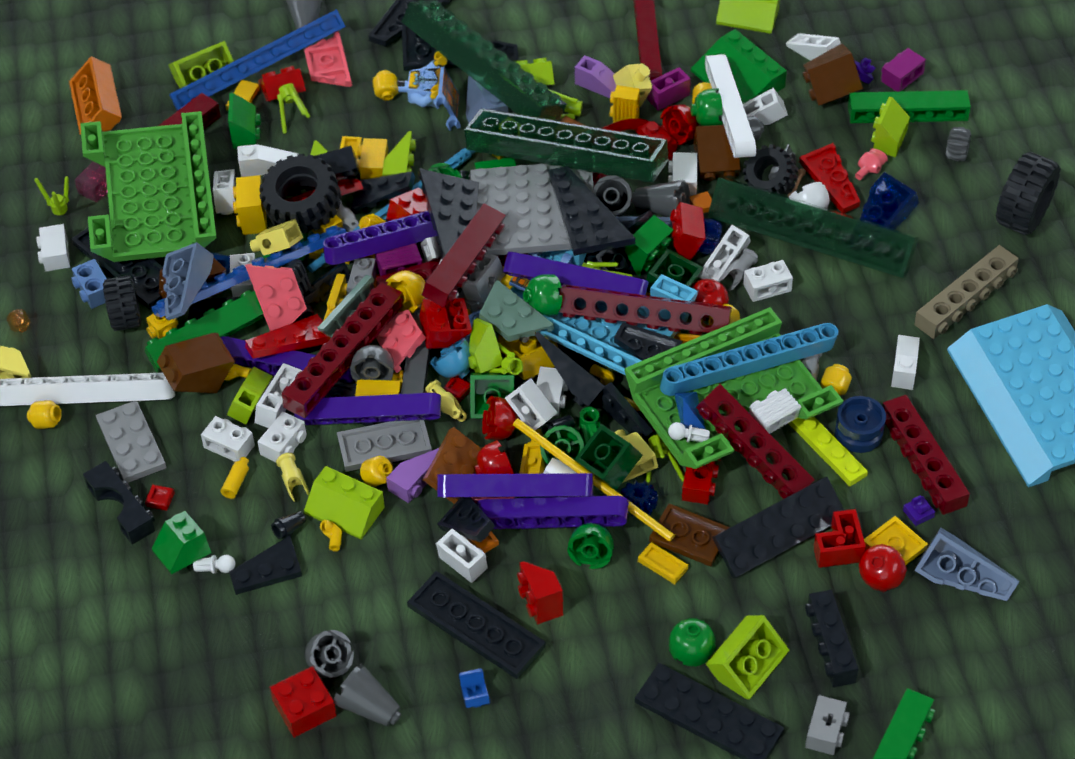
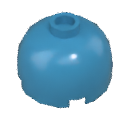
M465 338L462 339V342L459 340L448 348L441 350V357L439 359L435 356L430 361L433 368L445 378H454L456 376L463 378L470 372L468 357L471 354L469 352V343Z

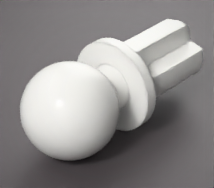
M679 422L671 424L668 429L669 436L674 440H681L686 437L687 442L690 440L703 442L710 437L709 430L694 428L692 425H689V429H687Z
M212 555L211 558H201L193 563V569L196 572L211 571L215 574L217 569H219L223 573H229L235 568V560L230 555H223L218 560L215 555Z

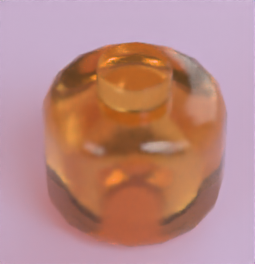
M23 309L12 311L6 318L11 330L14 332L26 331L31 323L26 311Z

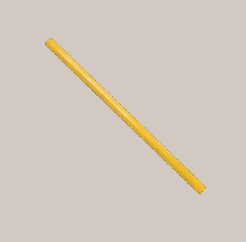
M519 418L514 421L513 426L576 473H591ZM593 474V485L607 496H622ZM629 501L628 512L667 541H672L675 534Z

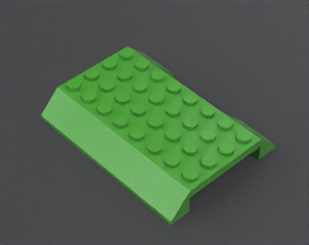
M201 111L181 113L182 124L102 132L101 121L80 123L83 157L106 167L110 219L109 214L88 217L91 252L113 262L166 257V254L196 242L202 247H206L216 239Z
M771 307L625 368L624 371L634 402L680 465L697 469L733 453L734 449L722 433L719 434L715 427L704 418L705 430L710 431L709 439L703 442L691 440L687 442L686 437L681 440H674L669 436L668 429L670 425L675 422H681L675 395L667 396L660 390L665 369L781 336L779 331L782 321ZM800 359L688 391L697 392L700 403L721 384L749 412V407L755 401H763L772 391L777 390L779 392L786 388L790 395L801 405L797 418L802 419L812 418L844 402L832 385L822 389ZM719 410L720 414L725 416V413ZM735 426V429L738 432H741V429L738 426Z

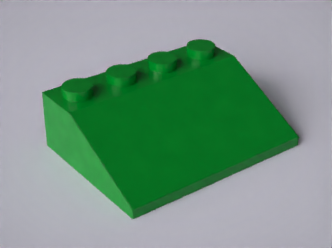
M736 29L720 37L691 68V72L703 82L710 83L705 68V56L725 54L742 104L773 88L778 92L785 88L787 70Z

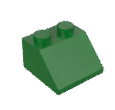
M229 93L228 123L233 149H237L238 146L256 145L257 140L261 138L260 128H258L261 125V115L257 114L255 105L235 93Z
M472 372L470 375V418H483L484 410L489 409L490 404H486L490 396L505 398L515 390V375L509 373Z
M186 511L176 514L164 522L152 547V552L171 575L211 553L204 532Z

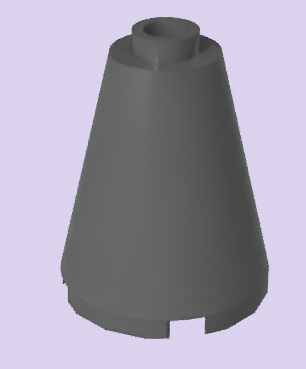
M286 0L296 30L319 19L323 0Z
M605 176L599 179L592 189L595 196L614 216L625 213L631 204V187L624 179L618 176Z
M685 180L639 187L632 193V203L636 208L645 211L651 210L652 213L664 217H670L672 210L676 209L680 202L690 203L689 185L685 183Z
M362 664L359 665V668H354L341 685V696L336 693L333 700L336 706L386 727L389 724L395 725L401 716L399 712L401 707Z

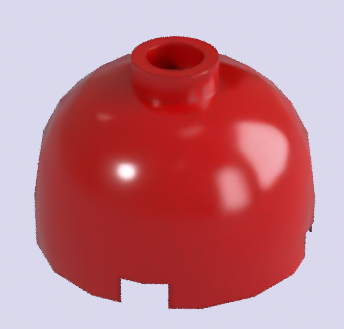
M684 104L667 107L663 110L660 119H663V125L660 127L676 140L678 145L693 139L695 129L699 126L696 117L691 115V107Z
M702 279L692 286L693 289L698 291L695 302L716 305L729 303L726 288L717 280ZM704 315L702 320H706L710 315Z
M490 396L486 404H490L489 409L483 412L482 432L483 434L487 433V436L484 437L487 440H503L514 432L516 427L513 426V423L517 418L520 419V417L505 398Z
M498 440L485 445L478 452L476 457L477 465L474 466L476 474H513L506 453H500L498 449L501 446Z
M885 544L873 545L866 549L859 562V573L863 581L873 590L881 592L898 587L904 580L907 571L902 554L894 547Z

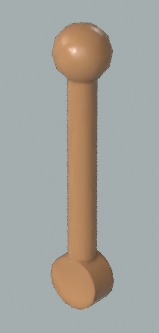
M805 169L798 170V180H796V185L792 192L787 195V199L797 190L802 176L806 174Z

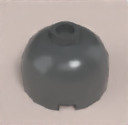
M364 346L353 356L350 367L351 376L356 382L357 380H392L394 371L393 358L386 349L380 346Z
M336 630L322 631L313 636L305 650L308 667L312 666L318 676L324 678L338 677L346 673L351 667L354 658V651H351L349 638Z

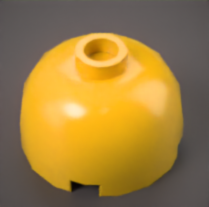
M406 270L397 272L386 280L388 282L387 285L402 292V311L409 310L411 313H414L421 307L422 300L426 299L422 296L425 281L420 275Z

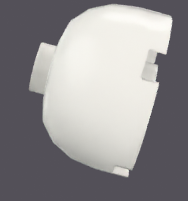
M822 182L805 185L802 187L804 191L800 193L794 191L788 197L787 201L795 215L799 218L817 220L823 216V212L827 209L830 201L829 193Z

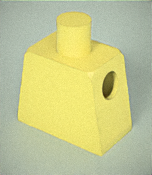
M644 64L627 65L616 72L613 77L616 85L640 89L641 107L652 89L649 79L650 69Z
M296 219L262 231L256 236V239L250 241V247L253 252L261 251L262 255H268L292 247L303 236Z
M622 429L614 432L633 445L643 455L622 483L658 468L655 453L638 433L634 432L626 435Z

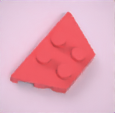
M339 31L333 33L334 37L328 40L323 38L315 45L304 49L311 81L352 87Z
M245 265L270 331L293 323L307 309L292 268Z
M405 310L396 313L376 336V339L380 346L391 354L394 370L398 373L402 369L400 367L401 362L405 357L411 358L416 348L422 344L426 337L411 312Z

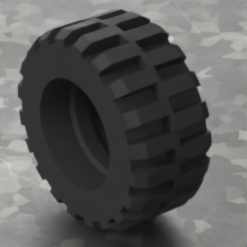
M1033 152L1023 154L1013 167L1003 187L996 208L995 216L997 222L1023 235H1028L1035 231L1045 216L1058 186L1061 172L1059 164Z
M297 154L295 157L290 155L283 161L282 159L277 161L275 166H271L267 170L268 174H264L259 187L260 199L268 218L274 226L296 219L303 234L309 233V230L312 229L316 231L320 229L319 226H325L329 223V218H333L337 213L336 209L340 207L341 191L335 173L331 166L321 158H316V156L309 154L308 156ZM298 187H316L313 194L304 200L297 202L285 200L287 195Z

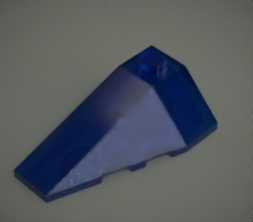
M886 172L872 185L868 200L863 206V212L849 241V245L864 255L900 225L919 204L917 192Z

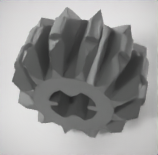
M953 127L951 129L946 147L948 159L953 161H964L966 159L971 141L970 129H965L964 127Z

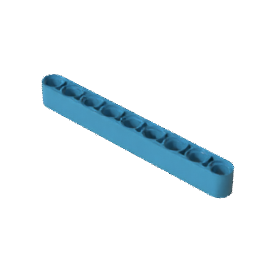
M823 323L669 367L663 373L660 390L667 396H674L675 393H685L827 352L835 344L838 329L831 323Z

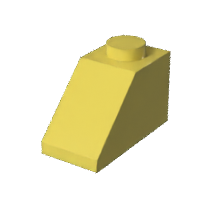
M0 346V379L31 378L21 352L12 347Z

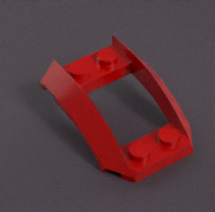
M639 118L624 119L609 124L587 136L625 173L629 172V169L634 166L639 167L654 160L666 159L668 162L672 161L673 152H676L678 147L677 141L655 121ZM633 129L649 144L631 150L614 133Z

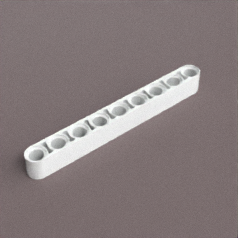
M725 54L705 56V68L712 89L719 88L717 93L721 94L723 115L720 116L734 158L755 157V139Z
M163 373L0 379V406L31 405L35 401L52 400L56 404L166 400L175 397V391H173Z

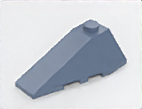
M488 67L468 71L466 119L470 129L475 130L500 124V122L508 118V104Z
M197 242L166 254L162 274L166 278V284L163 285V288L167 292V297L164 300L167 320L177 318L186 313L211 272L214 255Z
M941 527L914 570L934 583L977 592L981 595L1005 601L1009 599L1019 583V580Z

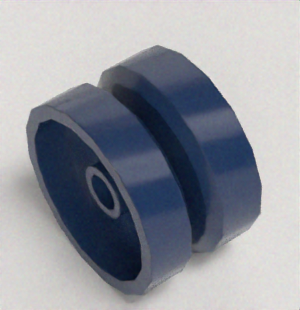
M855 396L845 400L838 408L835 428L836 439L851 452L864 453L877 448L882 442L886 420L883 406L878 401L865 396Z

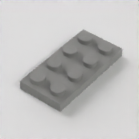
M137 401L96 415L97 422L123 481L131 482L166 469L165 461Z
M424 420L392 421L337 432L345 472L360 469L361 464L365 460L376 456H384L390 462L415 458L432 451Z

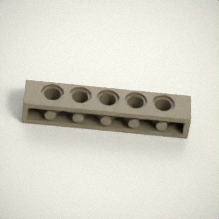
M998 245L916 312L914 325L933 339L939 334H944L950 325L954 322H959L962 316L968 311L971 312L981 300H986L994 289H999L1003 285L1005 280L1014 277L1018 271L1017 264L1019 258Z

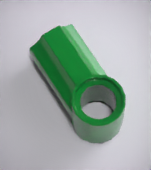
M593 407L583 408L580 412L579 429L582 432L586 445L600 427L599 412Z

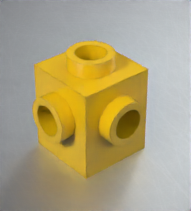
M154 313L146 318L148 323L146 329L152 339L165 337L166 332L176 328L179 324L177 318L167 320L166 316L160 318L154 315Z

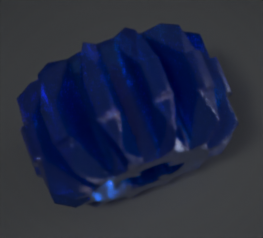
M704 219L706 239L697 251L712 254L719 244L722 225L714 219Z
M635 480L634 484L627 482L626 488H623L621 491L622 496L648 515H651L652 509L657 507L658 493L654 491L653 484L647 485L645 480L642 483H638Z

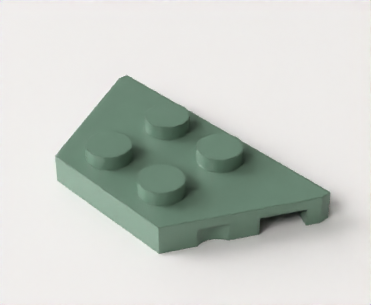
M365 275L317 327L318 330L332 338L334 332L345 323L346 318L352 315L357 310L358 305L369 296L370 283L374 282L373 277Z
M498 280L494 283L479 313L480 319L491 323L493 329L508 342L518 340L521 337L535 336L536 331L547 329V332H551L554 330V324Z

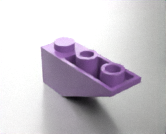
M584 55L575 66V84L610 98L611 91L616 89L613 77L615 73L602 62Z
M439 448L400 463L386 477L388 491L407 503H410L414 497H418L422 489L427 485L423 478Z

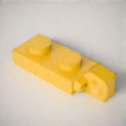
M345 274L336 275L327 301V311L324 320L347 296L348 283H346Z
M541 429L535 430L541 436H544ZM532 439L531 442L524 444L519 474L544 473L545 461L541 455L540 445Z

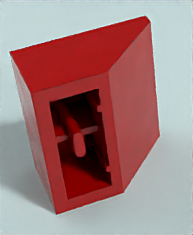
M294 66L281 69L280 74H276L275 71L263 74L262 79H259L258 82L266 101L278 99L277 95L280 94L279 88L285 84L293 83L297 93L306 91L300 68L294 69Z
M455 298L453 302L448 301L444 308L429 299L422 300L419 318L423 334L426 337V348H448L472 332L464 298Z
M524 561L520 562V572L517 573L520 583L518 591L521 598H525L528 603L526 608L529 616H534L537 624L563 616V590L555 573Z

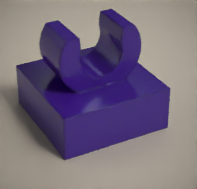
M866 57L862 59L861 63L854 60L860 80L869 84L874 79L871 74L875 70V66L870 65L872 61Z
M921 495L913 498L911 502L903 506V511L915 526L935 516V511Z

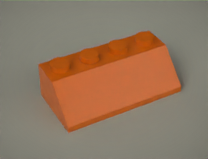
M91 56L69 81L80 135V123L101 121L102 132L111 130L122 118L111 67L109 64Z

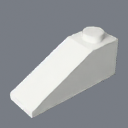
M797 34L786 42L787 47L810 61L841 44L838 37Z
M774 88L743 104L746 116H756L759 121L763 122V125L771 124L788 115L783 100Z
M258 144L238 146V162L241 177L268 174L267 170L271 166H275L277 161L280 159L283 161L290 155L295 157L298 153Z
M234 169L214 171L213 196L216 213L228 215L234 211L233 201H236L233 196V186H236Z
M731 225L703 266L701 279H714L720 282L719 278L734 260L739 259L742 255L741 252L751 242L750 236L734 225Z
M437 236L426 238L420 243L425 262L442 258V250L437 243Z
M898 335L891 387L913 390L920 338Z
M284 363L282 364L256 405V424L269 428L281 412L286 411L283 408L282 392L286 386H289L295 380L297 373L303 370Z

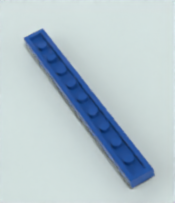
M336 9L169 94L178 111L199 94L203 93L209 97L346 26Z
M336 225L326 229L325 233L320 235L319 233L312 234L304 242L298 241L290 248L271 253L269 257H260L252 260V266L265 267L266 265L277 268L323 248V242L326 238L346 233V229ZM246 266L235 267L233 272L227 275L226 273L219 274L211 282L207 283L205 281L191 304L249 280L250 277ZM166 298L157 301V305L151 307L154 315L160 318L165 316L164 300Z

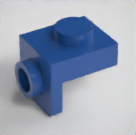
M476 669L459 673L466 708L489 704V695L484 681L483 670Z

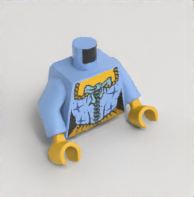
M442 50L435 53V60H432L427 66L410 70L408 81H397L398 92H408L409 103L420 107H435L433 102L439 90L441 68L439 65L444 66L447 64L446 54Z

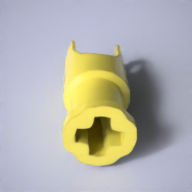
M438 380L427 385L424 393H437L441 395V411L443 413L449 414L459 422L466 420L467 414L461 409L458 400L450 392H446Z
M284 453L278 457L276 464L278 467H281L283 472L282 479L289 496L295 502L292 493L293 487L303 485L307 495H309V491L301 470L295 464V455L293 453Z

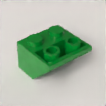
M655 215L633 234L636 244L625 247V252L638 276L644 271L649 272L655 264L654 261L661 258L672 241L670 237L673 229Z

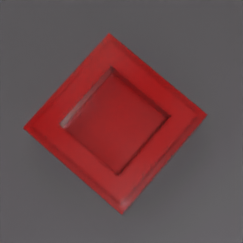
M456 376L451 378L443 389L446 392H450L460 403L470 392V383Z
M152 484L145 501L146 507L167 511L174 496V489Z

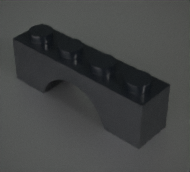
M104 461L83 473L86 486L97 501L115 500L124 505L117 520L120 530L132 545L155 532L153 525L155 518L149 509L145 511L139 496H134L131 493L132 489L128 482H122L115 466L111 468L107 461Z

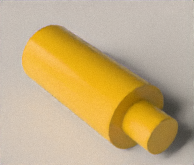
M241 457L239 461L234 462L220 491L224 497L229 499L236 497L249 470L247 465L249 460L247 458Z

